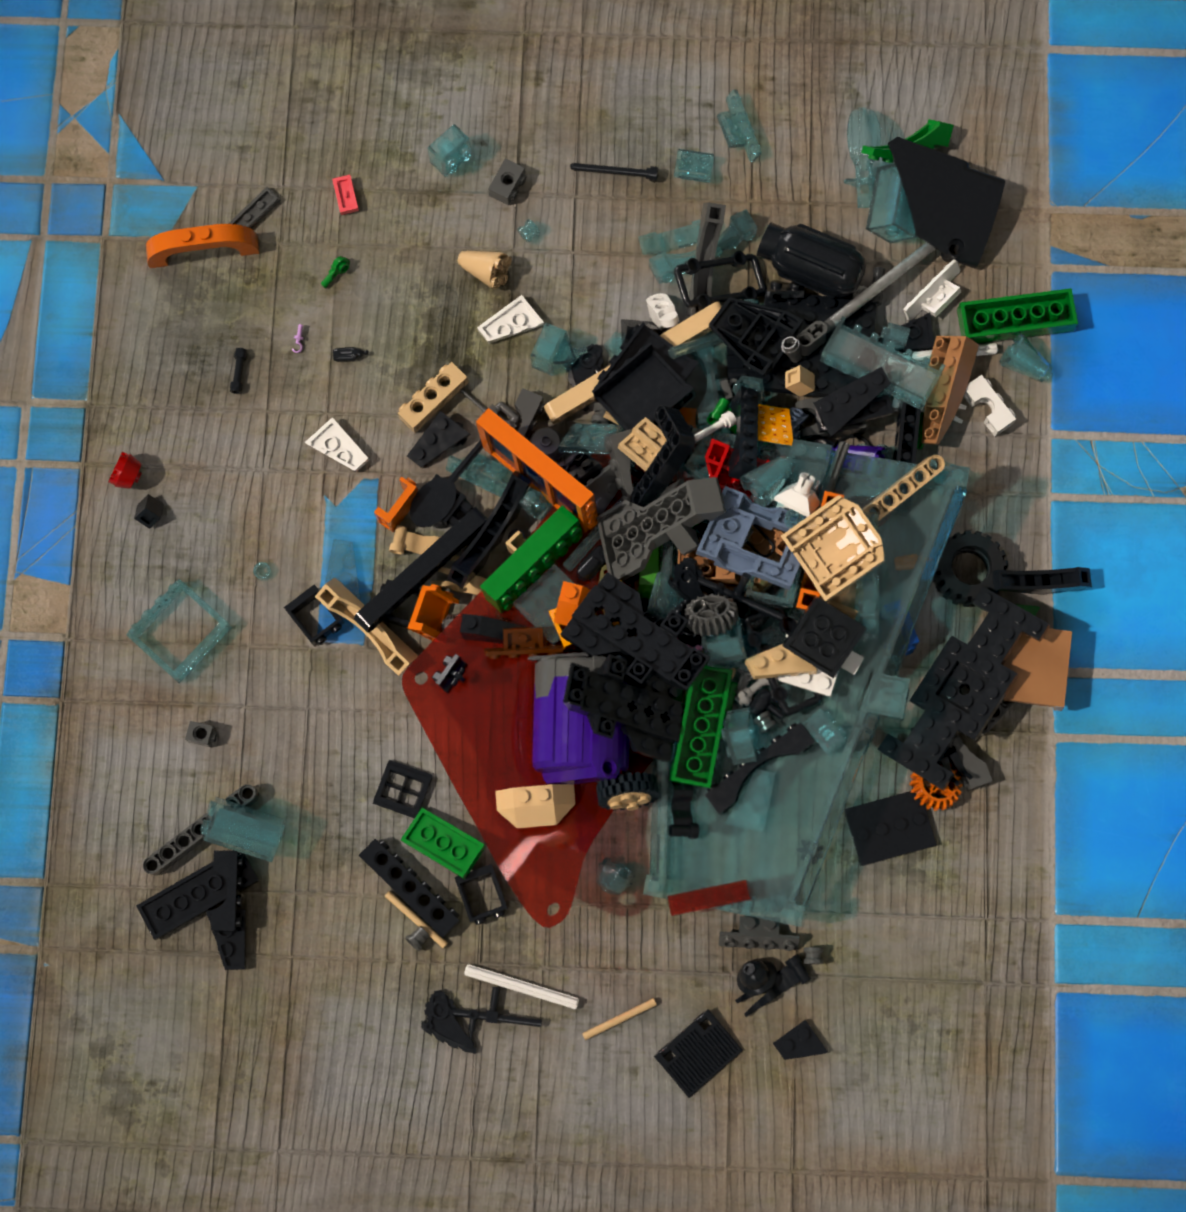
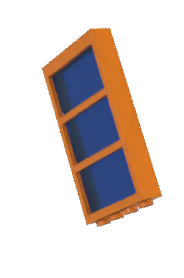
M488 408L476 421L484 450L512 473L516 470L532 480L529 487L557 510L563 505L579 519L581 528L585 533L589 529H594L598 524L594 494Z

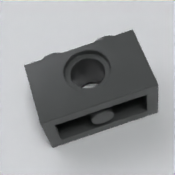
M505 158L488 188L489 196L506 205H509L511 200L514 201L518 195L517 190L519 186L523 185L527 178L525 167ZM508 180L513 182L510 185L504 184Z

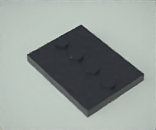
M909 791L844 809L860 867L937 845L925 805H920V799L914 800L916 793Z

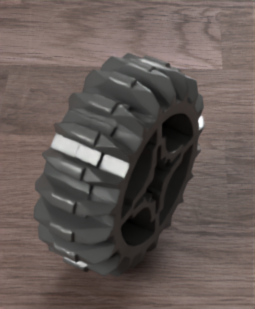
M712 593L708 596L705 594L704 597L698 596L697 600H691V604H687L684 610V617L689 620L687 628H689L690 632H694L695 635L701 634L702 637L705 635L709 637L712 635L718 636L720 633L726 634V630L730 631L732 627L736 626V621H738L739 617L738 608L733 598H728L727 595L722 596L721 593L718 595Z

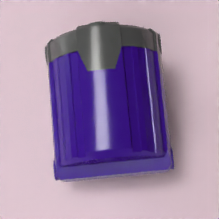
M553 656L542 657L535 663L532 763L534 769L542 773L543 779L547 784H580L615 779L619 773H626L629 769V738L622 732L621 728L615 725L613 739L596 735L592 731L587 716L570 711L563 703L570 663L573 662L590 668L589 671L597 673L607 657L562 658ZM625 674L624 680H621V682L630 684L631 677Z

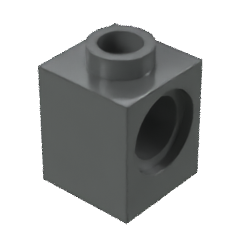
M190 721L185 740L211 748L212 743H215L217 739L216 728ZM202 730H206V737L204 739H199V732Z

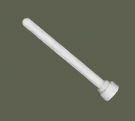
M731 411L722 414L719 421L694 435L695 443L721 428H730L736 425L735 415Z

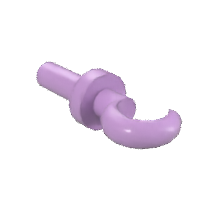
M299 324L297 336H294V339H296L295 344L300 345V350L298 351L292 348V351L295 353H300L303 349V345L300 343L304 338L301 337L302 324Z

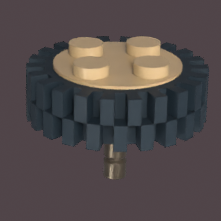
M628 769L626 773L619 774L615 779L600 781L596 785L598 804L601 808H606L607 810H625L627 808L628 811H633L641 808V805L647 806L649 803H654L660 797L657 777L646 772L642 774L635 772V774H632Z

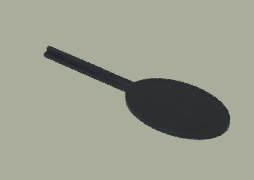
M481 439L449 478L433 479L417 492L410 507V517L415 525L424 528L431 527L442 521L449 514L457 496L454 483L483 449Z

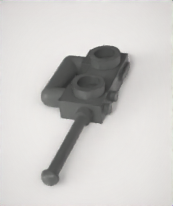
M464 388L460 390V393H463L468 399H470L477 407H479L482 410L483 413L487 410L486 407H483L470 394H468ZM499 402L496 406L492 404L489 407L500 418H502L499 415L500 411L504 412L510 418L508 421H504L515 430L517 429L516 424L519 422L520 417L504 402Z

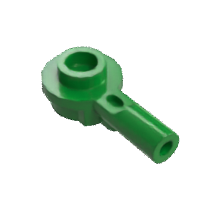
M343 256L337 257L331 265L329 274L320 284L326 288L338 274L345 273L349 269V259Z

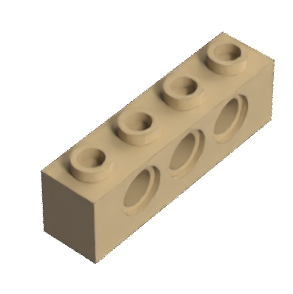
M452 362L449 365H444L435 378H430L421 391L418 390L414 393L413 399L408 404L404 403L399 408V419L416 433L469 383L467 376ZM443 381L450 382L447 387L441 386ZM432 393L437 395L436 398L432 400L427 398L428 395ZM417 406L423 407L421 412H414Z

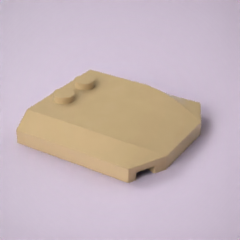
M840 495L781 535L825 602H828L885 562L883 541L859 505Z

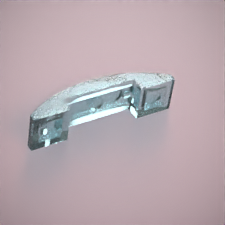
M700 220L693 221L692 225L659 234L653 232L639 236L642 254L664 253L696 244Z

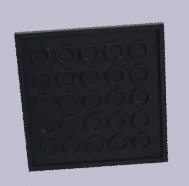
M765 291L764 305L789 311L803 319V323L795 337L797 339L798 334L813 322L826 321L853 299L830 298L828 296L804 294V298H781L780 295H773L772 299H767ZM868 301L827 333L825 343L810 355L802 356L799 362H792L785 354L772 373L764 377L756 373L754 390L794 394L785 388V372L799 365L815 375V391L806 394V396L825 397L870 373L877 302Z

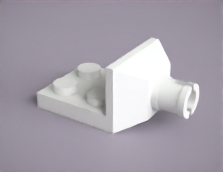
M801 473L797 483L786 486L774 497V500L778 502L776 507L787 509L805 517L818 510L821 503L815 491L811 490L815 477L811 475L807 479L809 473Z

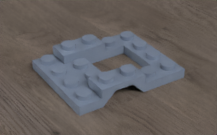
M725 486L722 496L726 512L709 521L696 554L715 561V566L741 576L743 573H748L750 579L754 576L790 590L801 564L787 545L779 563L744 550L742 547L752 524L771 531L774 527L787 532L807 517L781 507L766 508L753 503L745 493Z

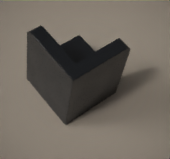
M148 494L137 505L134 519L150 529L161 519L164 504Z

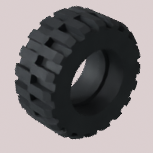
M971 530L964 531L963 534L960 532L955 533L951 538L948 537L933 558L931 572H933L932 580L937 584L935 588L938 592L942 591L944 593L942 597L946 600L948 598L953 600L952 603L955 605L961 603L963 607H969L970 605L975 607L973 601L983 587L997 594L998 591L994 589L992 571L1006 570L1008 567V561L1004 559L1006 554L1004 550L1000 551L999 549L1000 544L997 541L993 543L991 541L992 537L986 535V537L981 536L982 532L976 531L973 534ZM971 553L978 556L984 562L987 575L983 582L977 585H968L957 579L952 570V562L957 555Z

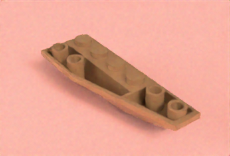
M936 336L926 372L921 441L923 444L939 445L964 397L979 344L967 336Z

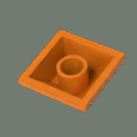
M563 581L554 623L567 626L572 619V614L591 589Z

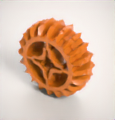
M952 770L954 777L958 781L961 780V776L955 775L958 772V770ZM912 773L910 776L913 780L909 785L914 787L911 789V793H916L914 800L920 799V805L926 804V809L933 807L934 811L939 810V808L943 811L947 807L950 808L953 806V802L958 801L959 798L957 796H960L962 793L959 790L963 785L961 783L955 786L950 781L943 791L938 787L933 789L935 787L933 784L915 773ZM938 794L939 796L942 795L945 798H935L932 795Z

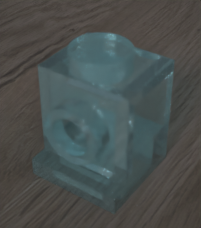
M529 488L519 502L528 515L541 521L553 507L541 492L533 488Z

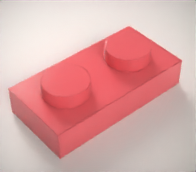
M347 175L332 179L341 215L359 211L351 176Z

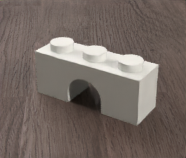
M980 375L967 385L964 398L971 407L979 403H985L990 406L992 413L986 417L984 424L994 437L1013 425L1016 420L1015 413L1011 408L1006 407L1002 396L992 389V384L987 378Z

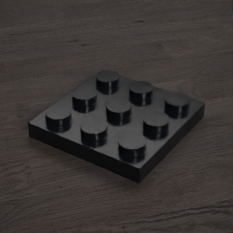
M816 595L782 646L834 678L867 627Z

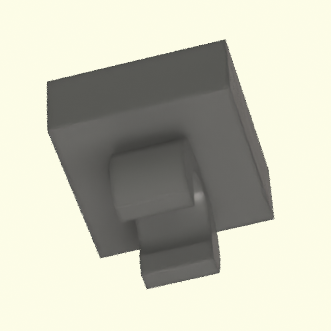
M726 378L718 380L724 398H733L732 393H737L739 388L732 389L731 385L737 382V379L732 378L728 381Z

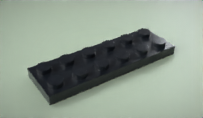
M239 846L232 851H239L244 857V865L240 867V875L243 876V886L240 887L241 892L260 880L242 847ZM213 862L141 902L136 907L153 939L158 940L224 902L228 895V885L221 874L213 871Z

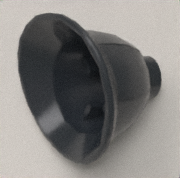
M766 959L747 961L739 970L737 985L747 995L763 994L775 983L777 970Z

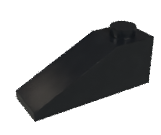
M463 614L460 634L464 640L503 644V628H521L523 626L485 616Z

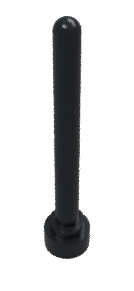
M571 163L570 165L571 170L640 176L657 182L658 167L650 166L647 169H635Z

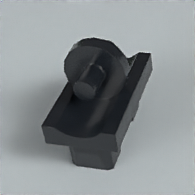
M456 654L453 657L447 655L443 660V665L446 667L444 671H436L432 676L436 684L446 693H449L458 681L461 683L466 681L463 674L468 664Z

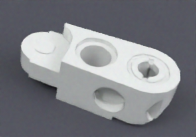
M663 293L654 294L646 299L650 318L660 330L664 327L669 328L678 324V314L668 295Z

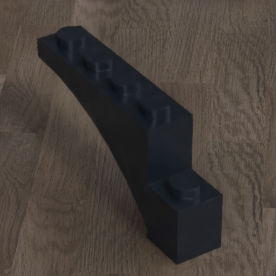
M1090 568L992 571L993 584L996 591L1045 595L1061 590L1074 592L1092 587Z

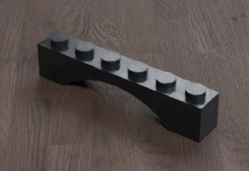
M741 385L731 401V412L736 417L737 431L729 462V477L747 483L757 467L759 392Z
M801 722L798 725L794 723L786 729L788 731L782 737L781 735L776 736L770 741L772 744L766 749L765 747L760 748L755 752L756 756L750 761L746 759L739 765L740 768L736 772L730 771L723 777L724 781L720 784L714 783L711 785V788L707 789L708 793L705 796L718 814L723 815L738 803L739 795L745 782L760 766L778 757L802 755L817 744Z

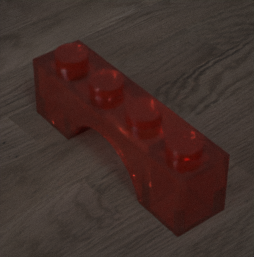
M748 880L667 896L671 916L752 901Z

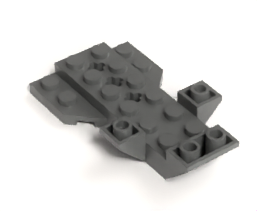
M711 477L688 480L686 482L681 478L668 486L657 500L645 507L624 500L597 516L608 573L624 582L644 570L652 551L669 540H672L684 556L697 549L699 546L697 533L691 527L705 519L712 521L726 512L718 478Z

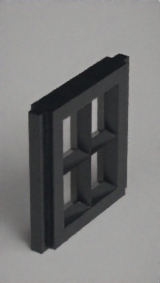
M389 760L373 804L415 819L421 810L433 775ZM392 772L405 777L402 787L388 782ZM409 778L423 783L419 793L406 789ZM386 786L400 790L397 801L383 796ZM404 792L417 796L414 807L400 802Z

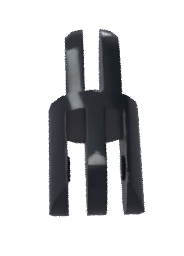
M602 545L595 547L579 564L576 571L579 580L587 582L593 579L606 564Z

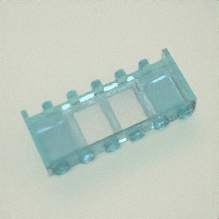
M842 316L822 351L820 361L858 379L882 367L891 383L884 391L891 394L894 398L923 411L944 371L945 365L942 364L939 370H936L929 366L931 360L927 357H924L922 362H919L912 358V350L907 349L905 354L895 350L896 343L894 341H890L886 346L878 342L879 335L877 333H872L869 338L861 334L862 327L856 324L853 329L845 326L846 317Z

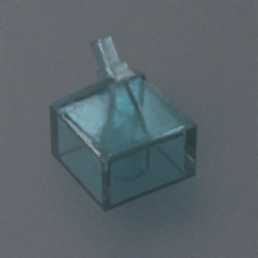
M545 323L530 355L532 368L553 376L570 367L580 355L588 353L586 346L577 349L576 347L572 348L567 331Z
M740 617L736 621V626L732 627L730 631L726 630V634L720 633L718 636L712 635L709 637L705 635L702 637L704 654L710 657L707 666L722 669L740 668L745 672L748 670L745 662H743L747 658L745 634Z

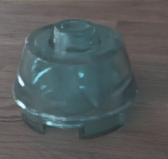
M605 857L602 863L598 864L595 881L606 893L620 895L633 884L632 880L635 876L630 875L632 871L621 862L619 864L612 863L611 858Z

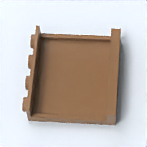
M1049 628L1041 642L1024 633L1022 634L1003 664L1019 675L1003 701L1054 707L1056 711L1063 710L1065 706L1072 631Z

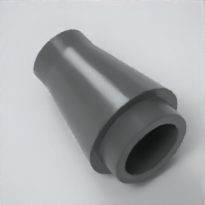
M786 337L782 341L781 349L792 362L797 363L802 358L800 342L795 337Z

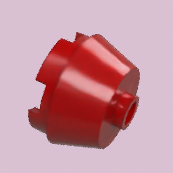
M122 452L108 483L115 485L114 487L131 489L133 483H138L142 473L139 470L142 464L131 453Z

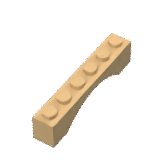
M333 578L325 583L315 597L328 610L346 618L363 631L377 647L385 664L398 676L405 672L419 657L383 622L367 633L354 620L356 613L365 605L338 579Z

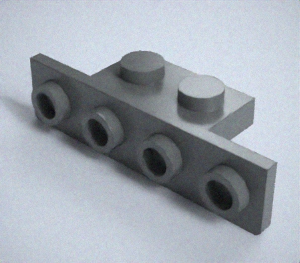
M740 916L739 932L719 933V946L727 948L798 950L799 936L779 935V918Z

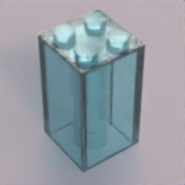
M895 163L877 167L866 230L888 243L918 238L915 234L910 209Z
M215 797L214 801H210L207 809L208 819L203 820L200 829L204 841L269 862L273 861L285 828L283 818L219 797Z

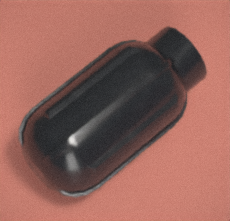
M770 222L757 250V256L771 261L780 277L830 298H845L855 293L861 284L866 269L865 258L854 245L804 224L791 225L784 228Z

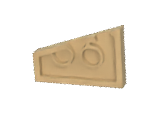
M783 644L745 660V664L753 679L817 673L816 667L784 648Z

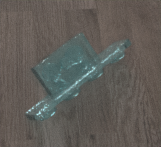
M735 89L726 97L730 111L720 112L717 115V119L728 147H744L749 161L754 162L761 155V148L748 119L742 99L737 89Z
M478 454L460 477L501 497L508 484L502 481L507 475L508 469ZM450 455L446 470L453 473L462 460Z

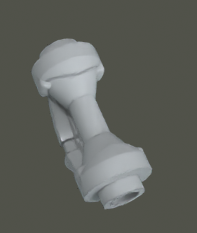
M739 664L736 670L741 676L739 677L734 698L741 707L744 704L748 707L753 701L754 693L761 687L770 686L767 678L758 679L747 688L748 683L753 677L743 664Z

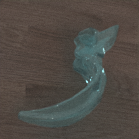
M858 107L857 110L851 112L847 125L848 148L855 165V178L845 179L844 184L855 186L857 191V208H873V190L883 186V176H873L875 160L869 159L868 155L861 153L863 145H881L880 123L873 110L866 107ZM860 171H868V177H860ZM861 185H868V193L861 194Z

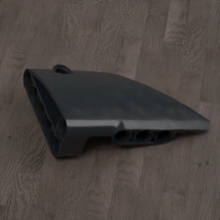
M900 137L894 138L887 144L902 182L916 236L939 250L945 262L950 263L955 259L960 264L975 269L980 262L1002 198L1005 179L969 167V163Z

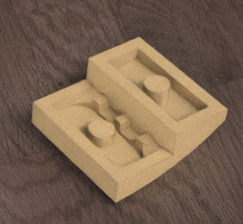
M645 417L632 429V433L619 443L618 449L646 472L666 442V438L661 429Z

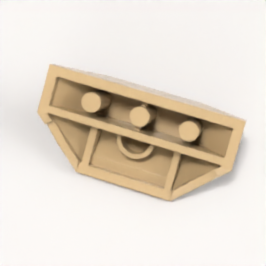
M574 784L516 787L495 791L497 811L516 828L557 825L576 804Z

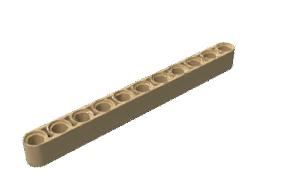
M715 302L660 336L678 350H681L712 331L709 323L722 305L720 302ZM611 365L604 368L603 370L607 371ZM603 370L551 400L543 407L553 424L563 421L596 401L592 390H594V387L599 382L597 378Z

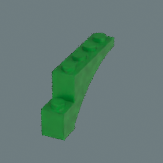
M928 119L926 125L905 139L931 149H940L941 146L948 147L954 125ZM863 145L861 153L867 154L869 159L879 161V157H881L882 161L893 163L894 159L888 145Z

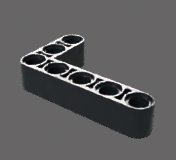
M663 405L656 409L655 420L664 434L666 442L631 493L630 502L645 507L657 500L695 446V436L679 409Z

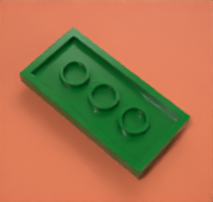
M421 808L400 839L404 844L464 880L486 848V845L424 808Z

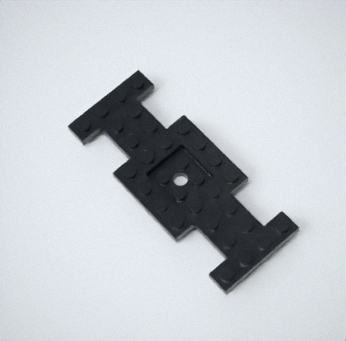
M985 587L981 589L973 604L988 614L969 644L967 645L951 635L909 701L923 709L924 713L908 738L903 743L892 735L887 734L877 749L943 791L954 774L939 765L952 742L959 732L977 741L1019 676L1003 664L1020 637L1024 633L1041 642L1051 626L1046 621ZM963 686H970L968 694L963 695L960 693V689Z

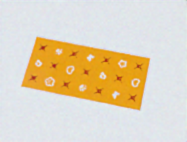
M758 404V441L794 446L790 410Z

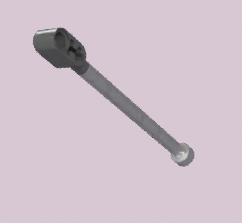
M926 242L826 321H815L797 336L800 342L801 356H808L823 345L826 341L827 333L936 248Z

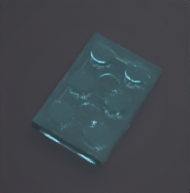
M572 424L558 445L560 453L609 454L604 447V437L625 430L620 425Z

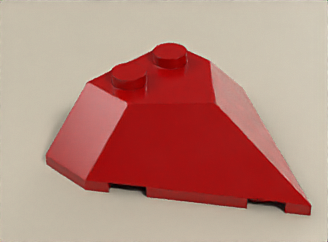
M711 440L705 460L709 478H718L721 492H723L726 486L745 493L754 503L779 485L785 466L757 458V467L747 483L729 477V462L733 448L718 440Z

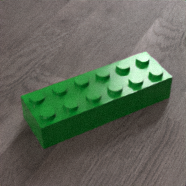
M1072 288L960 302L957 308L961 336H967L977 344L1071 332L1078 325Z
M562 505L480 585L485 599L501 614L504 611L510 610L514 602L519 597H523L527 593L528 588L532 584H536L541 579V575L546 570H550L554 566L555 561L559 557H563L573 543L576 544L580 541L583 531L579 519Z
M706 665L686 691L679 742H676L669 781L707 789L711 788L733 670Z

